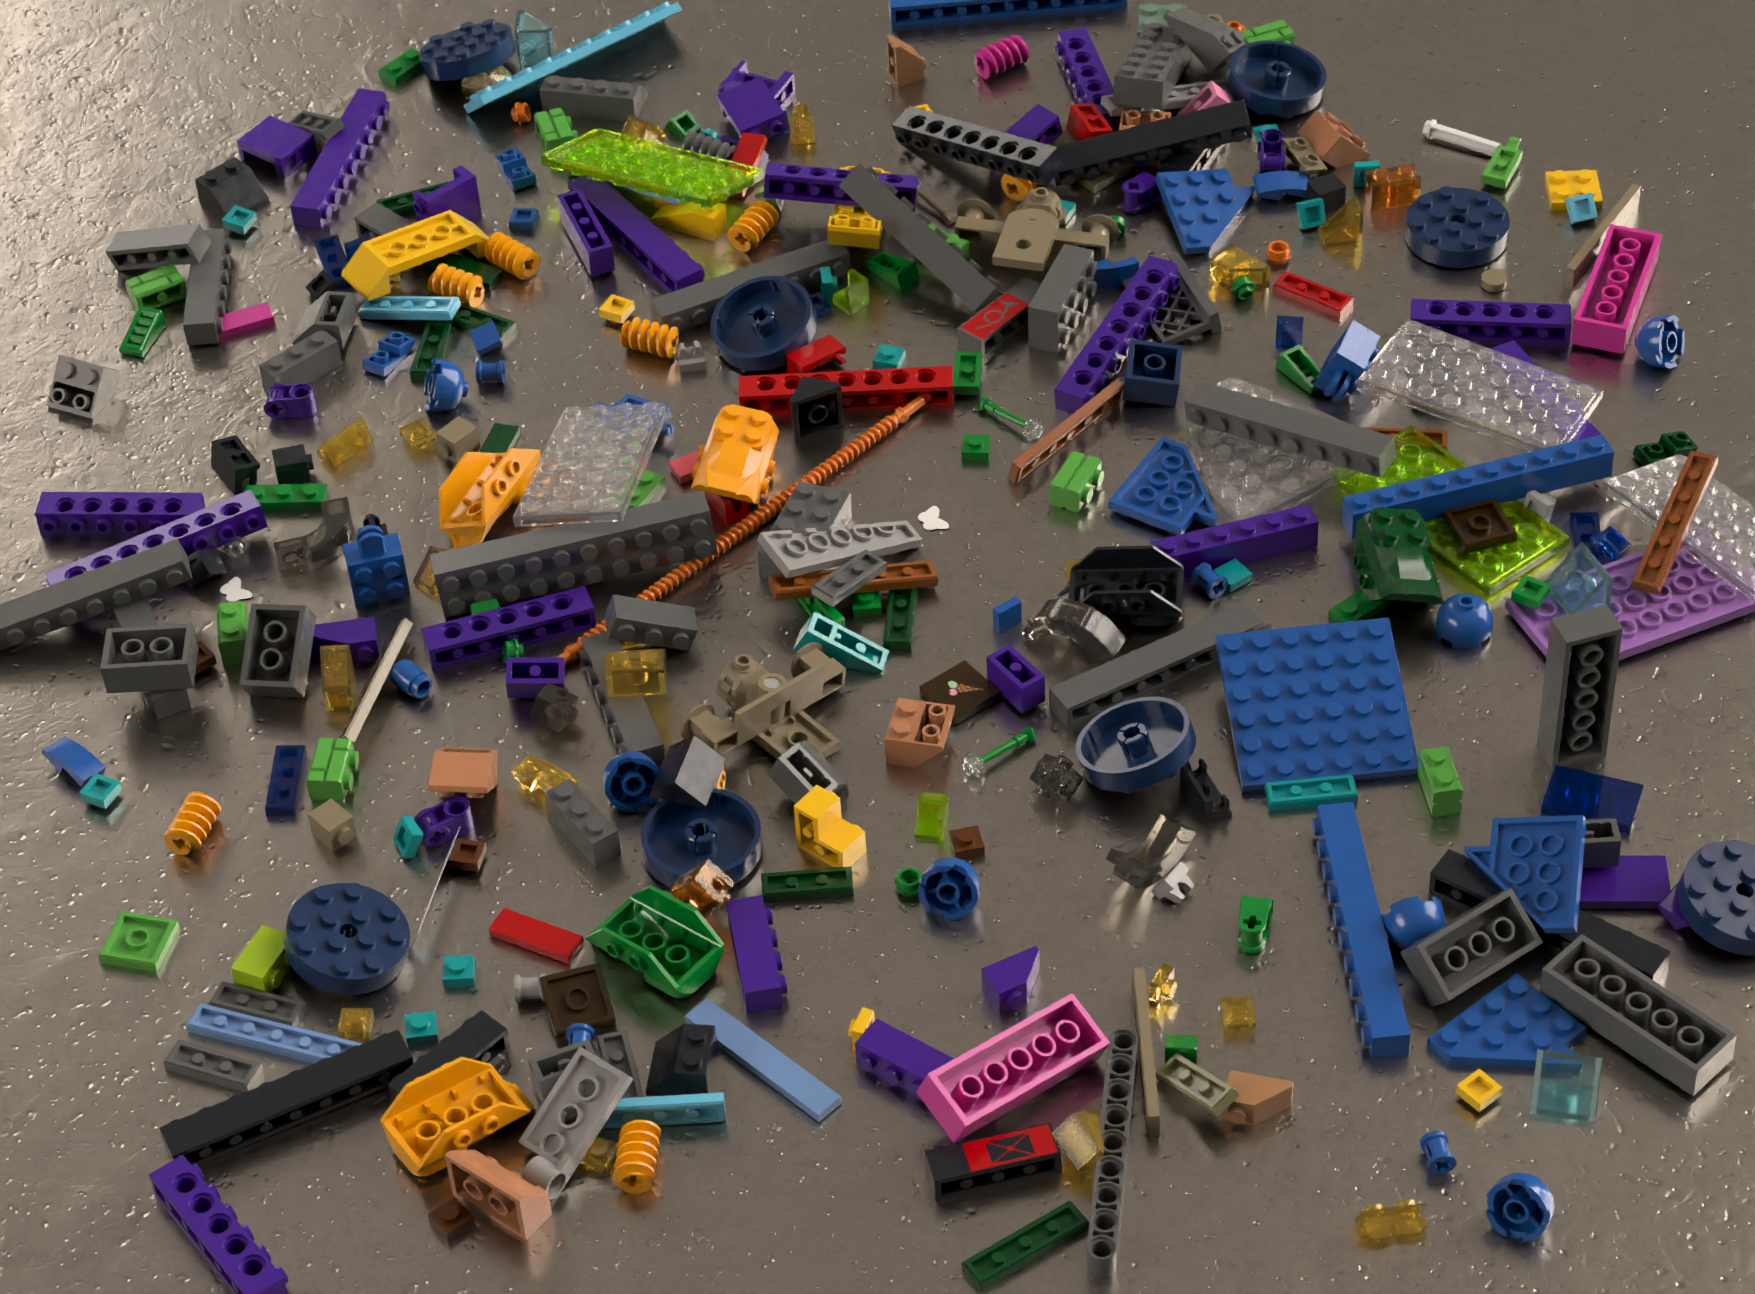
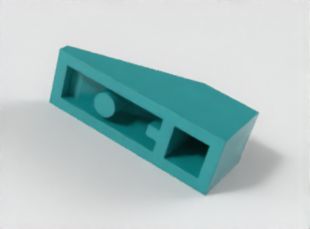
M815 611L800 630L793 649L797 652L804 645L816 642L823 646L826 656L830 659L834 658L845 668L878 674L883 671L889 650Z

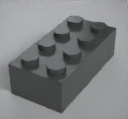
M1067 244L1063 245L1028 306L1029 348L1059 354L1063 345L1068 344L1072 329L1077 328L1081 313L1086 312L1088 300L1090 297L1095 296L1097 290V282H1094V275L1097 269V262L1094 261V250Z
M799 481L770 531L791 530L793 533H804L806 528L828 531L831 526H839L845 529L852 518L851 494L847 491ZM760 547L757 552L759 576L769 578V575L783 574L765 550Z
M1509 888L1491 896L1400 953L1431 1007H1434L1458 996L1537 947L1543 941L1512 888Z

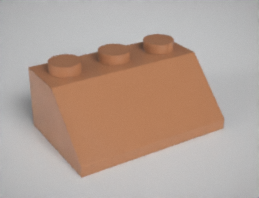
M476 1150L448 1151L445 1154L453 1196L527 1241L552 1215L550 1197L545 1189L528 1183L518 1172L507 1170L499 1165L493 1157L489 1155L484 1156Z

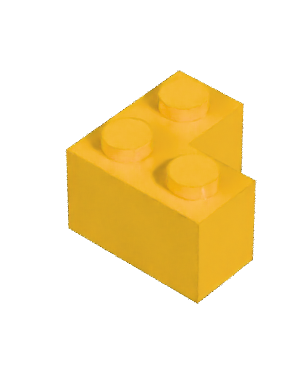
M816 785L794 805L798 848L833 868L852 866L866 853L865 831L858 825L851 824L842 819L840 797L834 792L827 791Z

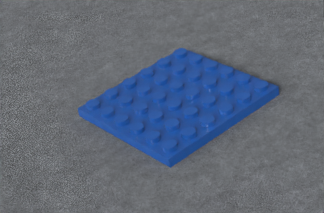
M1389 618L1216 635L1215 642L1242 792L1264 790V785L1269 782L1352 774L1354 781L1417 774L1418 756Z

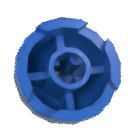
M1674 315L1654 316L1646 320L1635 336V347L1645 363L1662 369H1672L1677 366L1676 358L1678 355H1683L1685 346L1684 329H1679L1677 322L1680 320Z
M433 358L431 360V364H434L433 370L427 369L424 395L429 396V403H425L424 407L427 411L446 412L454 409L459 405L461 398L467 396L468 382L464 381V375L455 363Z
M1464 593L1453 595L1445 601V604L1440 606L1437 613L1435 631L1440 640L1444 638L1451 642L1452 647L1455 649L1469 650L1481 647V642L1492 637L1493 614L1489 605L1478 596Z
M629 751L620 753L611 759L604 769L602 781L605 795L611 804L621 811L637 812V809L643 808L648 804L651 806L658 799L650 797V791L660 769L649 756L642 752Z
M956 857L941 858L932 862L923 873L918 887L919 899L925 909L929 912L931 909L936 914H943V919L957 920L969 915L978 902L981 890L980 879L974 868L965 860Z
M1420 896L1402 899L1390 905V913H1382L1381 915L1388 939L1395 946L1403 950L1446 925L1441 900L1433 896L1431 901H1421Z
M1511 1173L1502 1177L1486 1196L1488 1197L1486 1216L1493 1228L1504 1237L1508 1238L1511 1235L1516 1238H1524V1242L1538 1238L1545 1231L1552 1220L1555 1210L1553 1195L1547 1184L1539 1177L1529 1173Z

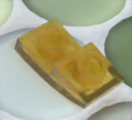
M530 755L510 773L532 792L538 787L546 792L568 779L576 786L579 782L556 765Z

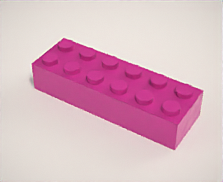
M1610 224L1573 320L1571 344L1624 354L1659 258L1662 234Z
M1071 993L928 1073L916 1092L952 1142L955 1143L1098 1061L1110 1042L1075 995Z

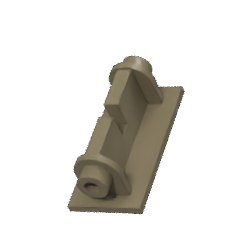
M1305 137L1285 138L1282 140L1286 145V156L1295 167H1299V172L1306 173L1308 181L1318 178L1317 174L1319 171H1326L1328 169Z

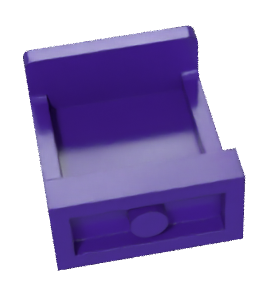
M741 61L736 68H733L725 81L721 82L719 93L760 76L749 73L747 62ZM785 71L778 80L761 76L780 107L783 108L795 94L794 73Z
M761 76L717 94L722 116L729 118L740 138L743 132L766 135L767 138H770L788 129L784 111Z
M268 116L237 140L240 159L246 161L255 155L275 164L277 176L286 179L317 154L312 133L272 116Z
M460 165L453 169L454 180L427 195H424L419 190L413 191V208L416 212L417 222L448 210L457 213L471 222L481 217L476 176Z

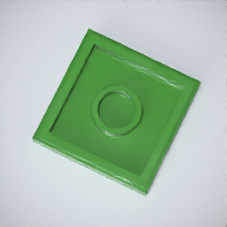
M121 911L98 956L100 963L158 972L179 929L178 920Z

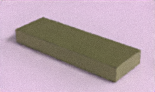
M1175 1053L1155 1073L1160 1083L1215 1117H1218L1240 1096L1234 1087L1178 1053Z

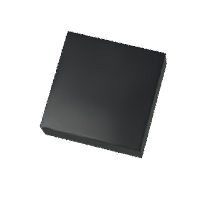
M322 270L305 288L317 300L326 291H336L339 286L325 270Z

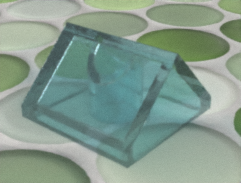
M518 10L514 33L519 70H524L549 57L555 56L552 28L524 10Z
M1580 542L1544 583L1551 585L1550 594L1567 615L1603 605H1608L1610 608L1614 579L1585 544Z
M1537 1049L1530 1114L1595 1123L1603 1058Z

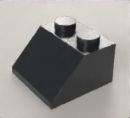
M235 157L226 160L221 165L195 179L200 203L222 219L234 205L253 211L269 201L268 195L250 167Z
M683 1024L655 1042L646 1095L670 1096L710 1093L718 1053L715 1025Z

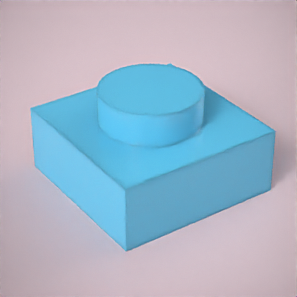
M1592 192L1565 199L1571 224L1598 217Z

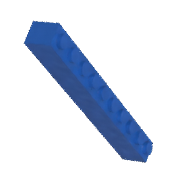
M889 0L891 27L1127 7V0Z
M1602 434L1345 496L1342 503V523L1353 540L1355 539L1356 522L1374 508L1413 509L1422 516L1424 522L1442 518L1443 511L1494 498L1498 504L1525 498L1527 492L1532 490L1542 494L1611 477L1614 450Z
M1354 803L1317 805V818H1312V831L1314 836H1319L1317 852L1319 858H1324V863H1322L1324 881H1329L1330 883L1327 887L1328 900L1330 904H1335V908H1333V921L1335 927L1340 926L1341 930L1338 932L1340 950L1346 951V955H1344L1346 974L1351 973L1352 979L1349 980L1350 994L1352 998L1357 997L1358 1003H1355V1014L1357 1022L1362 1021L1363 1027H1361L1362 1045L1368 1046L1371 1058L1409 1055L1411 1034Z

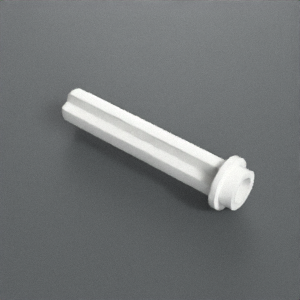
M1434 119L1431 121L1427 120L1423 127V135H1426L1427 139L1434 137L1493 156L1498 145H1501L1495 141L1437 124Z

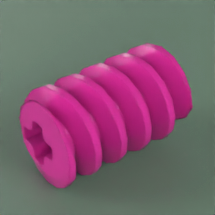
M1011 35L1001 41L994 42L992 45L978 49L975 53L976 69L983 79H988L990 75L995 76L998 72H1005L1006 68L1012 69L1014 65L1019 66L1022 62L1026 63L1029 60L1027 45L1017 35Z

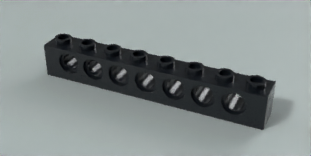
M909 106L892 124L896 140L904 146L907 145L921 151L931 152L939 156L955 159L956 161L990 169L994 172L1025 179L1032 183L1047 186L1064 168L1059 150L1055 146Z

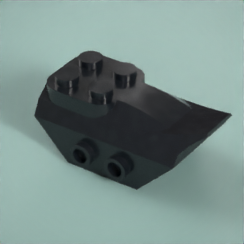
M1154 545L1096 547L1071 567L1069 582L1057 594L1055 618H1127L1129 623L1136 626H1170L1179 623L1184 613V565Z

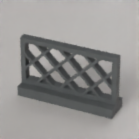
M1178 252L1167 255L1168 261L1177 263L1180 282L1176 290H1179L1177 296H1168L1167 302L1173 303L1170 308L1161 307L1157 314L1166 315L1164 321L1155 320L1152 324L1148 325L1158 341L1165 344H1175L1206 330H1210L1212 335L1221 332L1222 327L1218 310ZM1133 277L1122 281L1124 290ZM1179 304L1190 305L1187 311L1177 310ZM1173 316L1183 318L1181 324L1170 321ZM1190 319L1201 321V323L1194 326L1187 325ZM1166 329L1176 331L1175 334L1166 338L1163 335Z

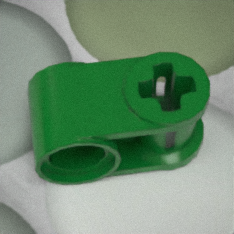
M1241 897L1238 928L1240 929L1238 946L1245 953L1256 954L1261 952L1266 946L1268 930L1273 916L1274 902L1271 898Z

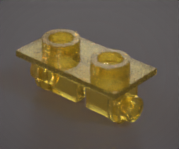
M798 102L793 108L794 114L789 115L791 146L814 145L813 113H808L806 104Z
M360 417L319 446L318 456L322 460L328 459L332 468L373 441L363 417Z
M1403 1200L1395 1203V1207L1383 1208L1382 1204L1364 1206L1363 1211H1359L1355 1218L1356 1222H1364V1224L1359 1225L1360 1237H1367L1368 1241L1389 1238L1392 1236L1390 1225L1393 1224L1396 1226L1397 1236L1421 1234L1422 1230L1427 1229L1426 1217H1420L1419 1215L1425 1208V1203L1415 1204V1200Z

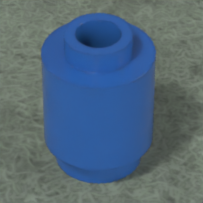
M408 659L401 660L393 665L390 681L410 697L423 698L429 693L432 687V680L428 673Z

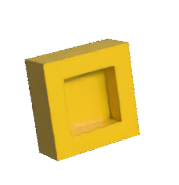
M611 294L599 308V315L601 318L623 324L635 309L634 301Z
M862 1007L857 1019L853 1018L851 1020L848 1036L852 1037L853 1051H855V1042L875 1021L874 1010Z
M1481 1069L1476 1070L1456 1086V1094L1478 1112L1502 1096L1503 1090L1501 1085Z

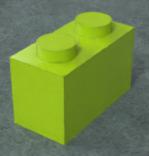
M265 925L260 927L231 967L234 984L272 993L275 988L280 986L283 976L292 967L284 950L285 932Z

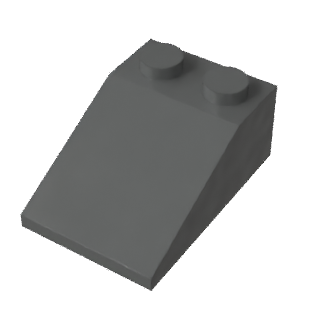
M1183 7L1163 17L1210 73L1228 65L1233 53L1246 45L1244 37L1239 31L1189 8Z

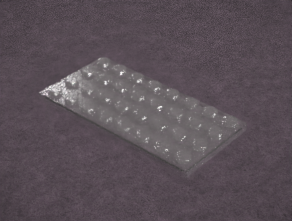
M1407 318L1358 378L1357 385L1358 388L1529 452L1571 442L1603 396V390Z
M649 401L644 404L634 405L631 403H622L617 406L598 404L593 407L580 408L579 406H571L563 409L512 517L514 526L623 521L669 413L667 403Z
M1677 454L1610 478L1603 482L1601 490L1655 529L1687 457ZM1712 477L1680 548L1755 603V507L1748 500L1741 498L1730 490L1727 485L1720 483Z

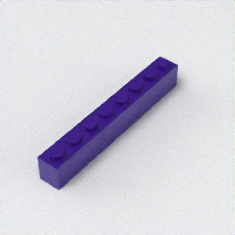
M357 89L340 118L345 126L327 141L290 205L294 226L322 229L326 221L331 218L335 205L339 204L343 191L348 188L352 175H355L357 171V166L364 159L369 145H372L374 136L381 129L384 118L389 115L390 103L387 102L385 91Z
M592 170L568 181L569 192L577 189L582 190L606 235L670 293L704 281L705 272L703 267L692 260L686 251H682L673 239L668 238L662 233L658 226L652 224L646 215L641 214L630 201L623 198L617 189H613L605 178L600 177Z

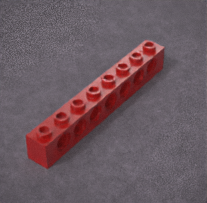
M952 366L739 376V405L764 411L771 416L791 415L790 399L803 376L839 383L842 391L843 412L895 410L898 407L903 408L918 396H921L926 402L921 408L954 407Z

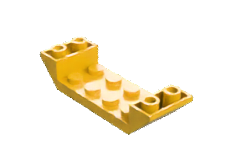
M846 166L840 169L853 170L856 166ZM873 168L878 173L890 174V172H885L883 169ZM835 204L833 216L829 217L828 244L879 249L883 226H881L880 220H875L862 207Z
M448 210L363 242L343 269L342 277L367 301H371L389 294V276L398 274L401 271L464 248L468 249L477 259L485 257V246L489 237L473 222Z

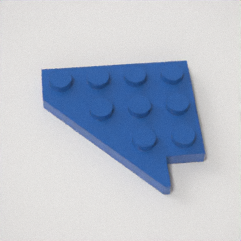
M1227 169L1158 172L1155 178L1184 254L1209 253L1255 192V186L1235 187Z
M1161 437L1108 500V509L1176 535L1183 534L1194 520L1212 527L1217 526L1218 517L1186 445L1165 437Z
M1584 815L1493 818L1490 846H1465L1464 851L1466 855L1502 891L1512 888L1526 914L1545 933H1577L1586 833V819Z
M1516 973L1429 1036L1427 1046L1450 1065L1581 1071L1584 1068L1585 1060L1571 1050L1570 1047L1586 1036L1587 1028Z

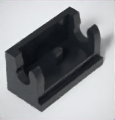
M237 435L212 441L211 466L234 494L241 493L243 488L242 482L246 478H250V485H256L257 469H260V463Z
M1200 758L1198 762L1199 767L1194 771H1191V765L1187 761L1180 768V786L1203 824L1207 825L1232 817L1230 802L1226 795L1223 794L1221 796L1207 773L1205 761Z

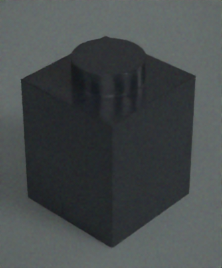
M1334 173L1307 181L1305 201L1322 198L1325 213L1345 207L1346 186Z
M304 444L272 450L278 484H299L311 481L309 470H314L312 455L305 453Z

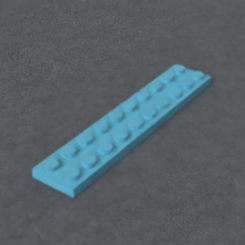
M668 1L662 3L650 11L648 10L631 20H627L612 29H608L591 39L589 38L572 48H568L553 57H549L532 67H528L511 77L509 76L492 86L469 96L471 101L463 106L467 114L546 77V75L553 74L647 29L682 9L678 2L669 5Z

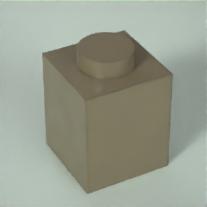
M459 416L435 433L437 450L440 455L457 464L466 452H474L480 448L477 427Z
M332 798L308 813L312 834L333 852L357 837L353 816Z

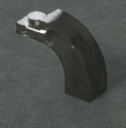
M347 497L320 502L323 520L320 526L310 534L273 543L279 570L305 564L308 571L315 570L331 563L344 553L342 544L351 543L353 537V523Z
M1060 598L1047 600L1040 611L1035 612L1028 618V624L1022 631L1027 641L1053 634L1067 637L1076 642L1093 663L1114 658L1126 641V638L1117 626L1098 610L1075 600Z
M1160 814L1149 835L1136 849L1131 852H1122L1111 848L1105 859L1115 865L1112 874L1135 888H1146L1158 882L1177 864L1196 832L1177 820Z

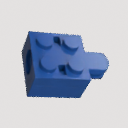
M1352 320L1328 353L1313 385L1323 390L1325 396L1331 395L1333 397L1332 400L1335 402L1341 401L1347 393L1351 395L1359 384L1357 379L1360 377L1364 378L1372 366L1368 361L1372 362L1379 351L1376 345L1380 336Z
M367 525L358 530L357 541L342 544L355 607L410 595L404 556L398 533L384 535L379 526Z

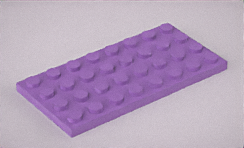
M1701 530L1685 536L1659 595L1635 590L1631 587V581L1645 551L1549 584L1551 585L1550 594L1537 610L1512 601L1511 598L1506 599L1505 608L1547 658L1551 619L1608 605L1623 628L1619 660L1755 612V588Z

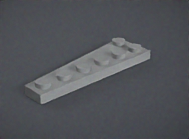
M908 521L853 525L852 529L831 526L828 531L806 528L804 533H793L791 530L761 532L757 539V542L786 578L841 566L865 549L879 557L917 548L922 541V538Z

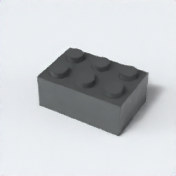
M251 603L239 686L250 696L305 697L316 616L307 606Z
M193 623L108 628L106 630L100 668L107 693L193 688L199 649Z

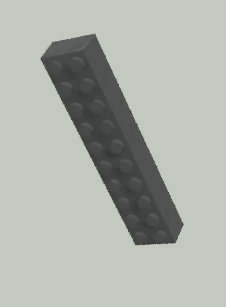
M704 491L431 554L430 559L444 617L447 618L471 612L470 605L496 598L499 605L716 555L718 551L710 510Z

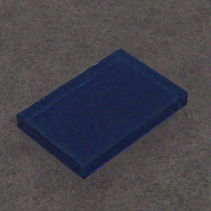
M1555 765L1541 806V814L1550 816L1584 815L1585 819L1615 818L1619 832L1630 834L1643 794L1644 785Z

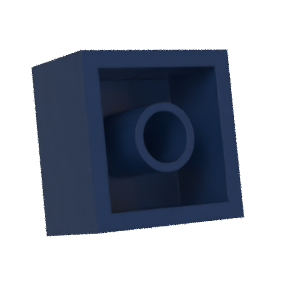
M1130 339L1122 400L1175 407L1180 383L1183 346Z

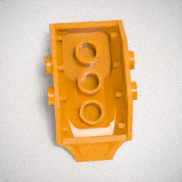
M735 404L724 406L715 418L707 444H701L698 455L700 463L695 462L692 471V478L694 480L691 489L759 504L761 495H766L768 492L770 479H767V477L773 476L776 461L772 459L779 430L772 416L764 411Z
M509 448L504 453L466 452L438 489L439 529L448 534L454 549L482 543L497 518L506 511L510 504H519L527 498V493L541 477L542 468L539 465L541 460L540 450Z
M460 1057L407 1083L380 1121L393 1151L407 1169L416 1176H429L447 1167L445 1154L448 1151L467 1150L472 1144L530 1113V1110L535 1108V1106L516 1084L505 1081L491 1064Z

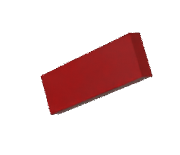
M742 133L720 185L719 191L721 195L744 198L767 144L766 135Z
M1287 271L1273 284L1272 288L1273 293L1339 319L1350 309L1354 297Z
M506 908L502 909L488 928L489 935L567 964H570L584 944L582 935Z

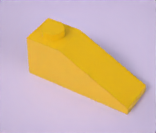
M705 198L686 201L680 205L673 203L662 205L650 219L652 224L716 243L728 230L726 205Z

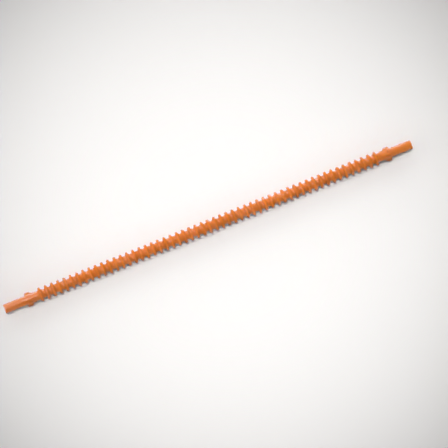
M918 396L903 408L898 407L892 416H885V419H881L879 423L874 424V427H870L863 435H859L857 439H853L852 443H848L847 447H842L841 451L836 452V455L833 454L830 459L827 458L825 463L822 462L819 466L814 467V471L811 470L808 474L803 475V479L799 478L797 483H792L791 486L786 488V491L783 490L780 495L777 494L775 499H770L769 503H764L763 507L758 508V511H753L752 515L742 519L741 523H737L735 527H731L729 531L724 532V535H720L718 540L715 539L718 554L686 561L678 565V569L674 568L672 573H667L666 577L656 581L654 586L651 585L648 590H643V593L638 594L637 598L651 601L661 600V596H666L667 592H672L673 588L679 586V583L682 584L685 579H690L691 575L696 574V571H701L702 567H706L708 562H713L714 558H719V555L724 554L725 550H730L731 546L741 542L742 538H746L748 534H752L754 530L759 529V525L763 526L765 521H770L771 517L776 516V513H781L799 481L820 485L821 481H825L827 477H831L832 473L842 469L843 465L853 461L854 457L859 456V453L862 454L865 449L868 450L870 445H875L881 438L890 434L892 430H896L898 424L908 421L911 414L926 404L925 400ZM605 619L601 621V624H596L595 628H591L589 633L585 632L583 637H578L576 643L567 645L564 652L557 657H564L565 664L579 659V651L583 650L581 638L607 632Z

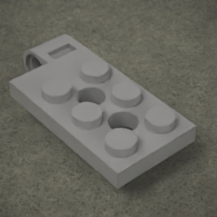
M579 1046L518 1141L538 1155L533 1157L525 1166L522 1172L523 1179L533 1186L538 1185L545 1189L549 1194V1200L556 1198L569 1181L633 1079ZM588 1083H595L594 1093L589 1097H583V1088ZM577 1110V1120L571 1125H566L565 1117L567 1113Z

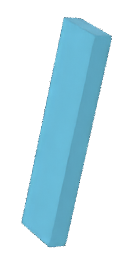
M381 296L371 301L365 299L358 310V315L360 319L452 320L461 302L459 297Z
M724 1093L621 1098L602 1129L622 1128L627 1122L633 1120H647L658 1126L726 1121Z

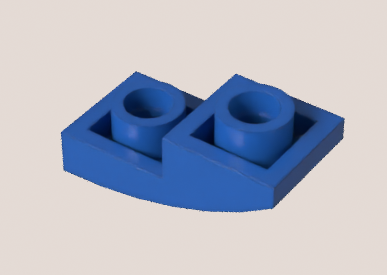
M508 149L503 151L502 154L495 156V161L501 173L513 190L537 184L535 174L528 168L525 156L518 149Z
M1273 171L1256 174L1252 178L1257 197L1279 201L1283 194L1305 197L1308 181L1305 172Z
M1135 256L1113 264L1107 258L1098 261L1094 275L1097 289L1123 287L1122 281L1135 276L1139 270L1140 262Z
M393 331L378 341V350L363 359V369L383 377L386 376L406 357L415 344V339L404 335L402 332Z
M63 737L42 750V754L60 773L66 770L81 787L86 785L96 773L104 774L106 769L92 753L68 737Z

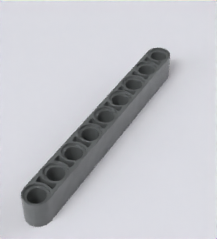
M1125 1028L1117 1029L1111 1033L1107 1054L1087 1240V1270L1091 1276L1097 1279L1112 1277L1116 1273L1138 1063L1137 1035L1132 1030Z

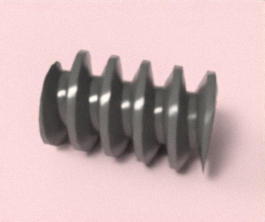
M692 130L684 139L682 154L684 160L689 163L693 162L695 165H701L704 168L725 174L737 146L733 145L730 147L728 142L722 143L719 139L713 140L711 136L705 138L704 134L700 133L697 135V132Z

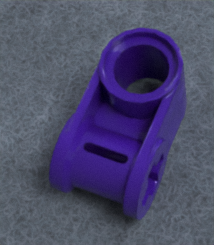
M1267 129L1261 134L1259 173H1264L1265 170L1285 171L1284 142L1282 141L1284 135L1278 129Z
M1144 171L1131 180L1125 181L1122 187L1123 192H1125L1124 200L1121 203L1122 210L1132 214L1139 213L1153 203L1159 202L1162 196L1155 181L1156 177Z
M308 383L273 384L268 390L269 400L264 404V412L269 417L275 419L309 418L318 411L313 387Z
M454 796L431 808L423 809L414 818L424 834V842L429 847H438L454 839L457 831L456 837L468 834L474 828L469 800L462 796Z

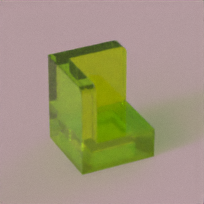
M853 268L848 270V287L833 295V303L849 315L870 304L868 279Z
M919 792L917 799L918 819L914 832L915 838L944 841L950 816L949 795Z

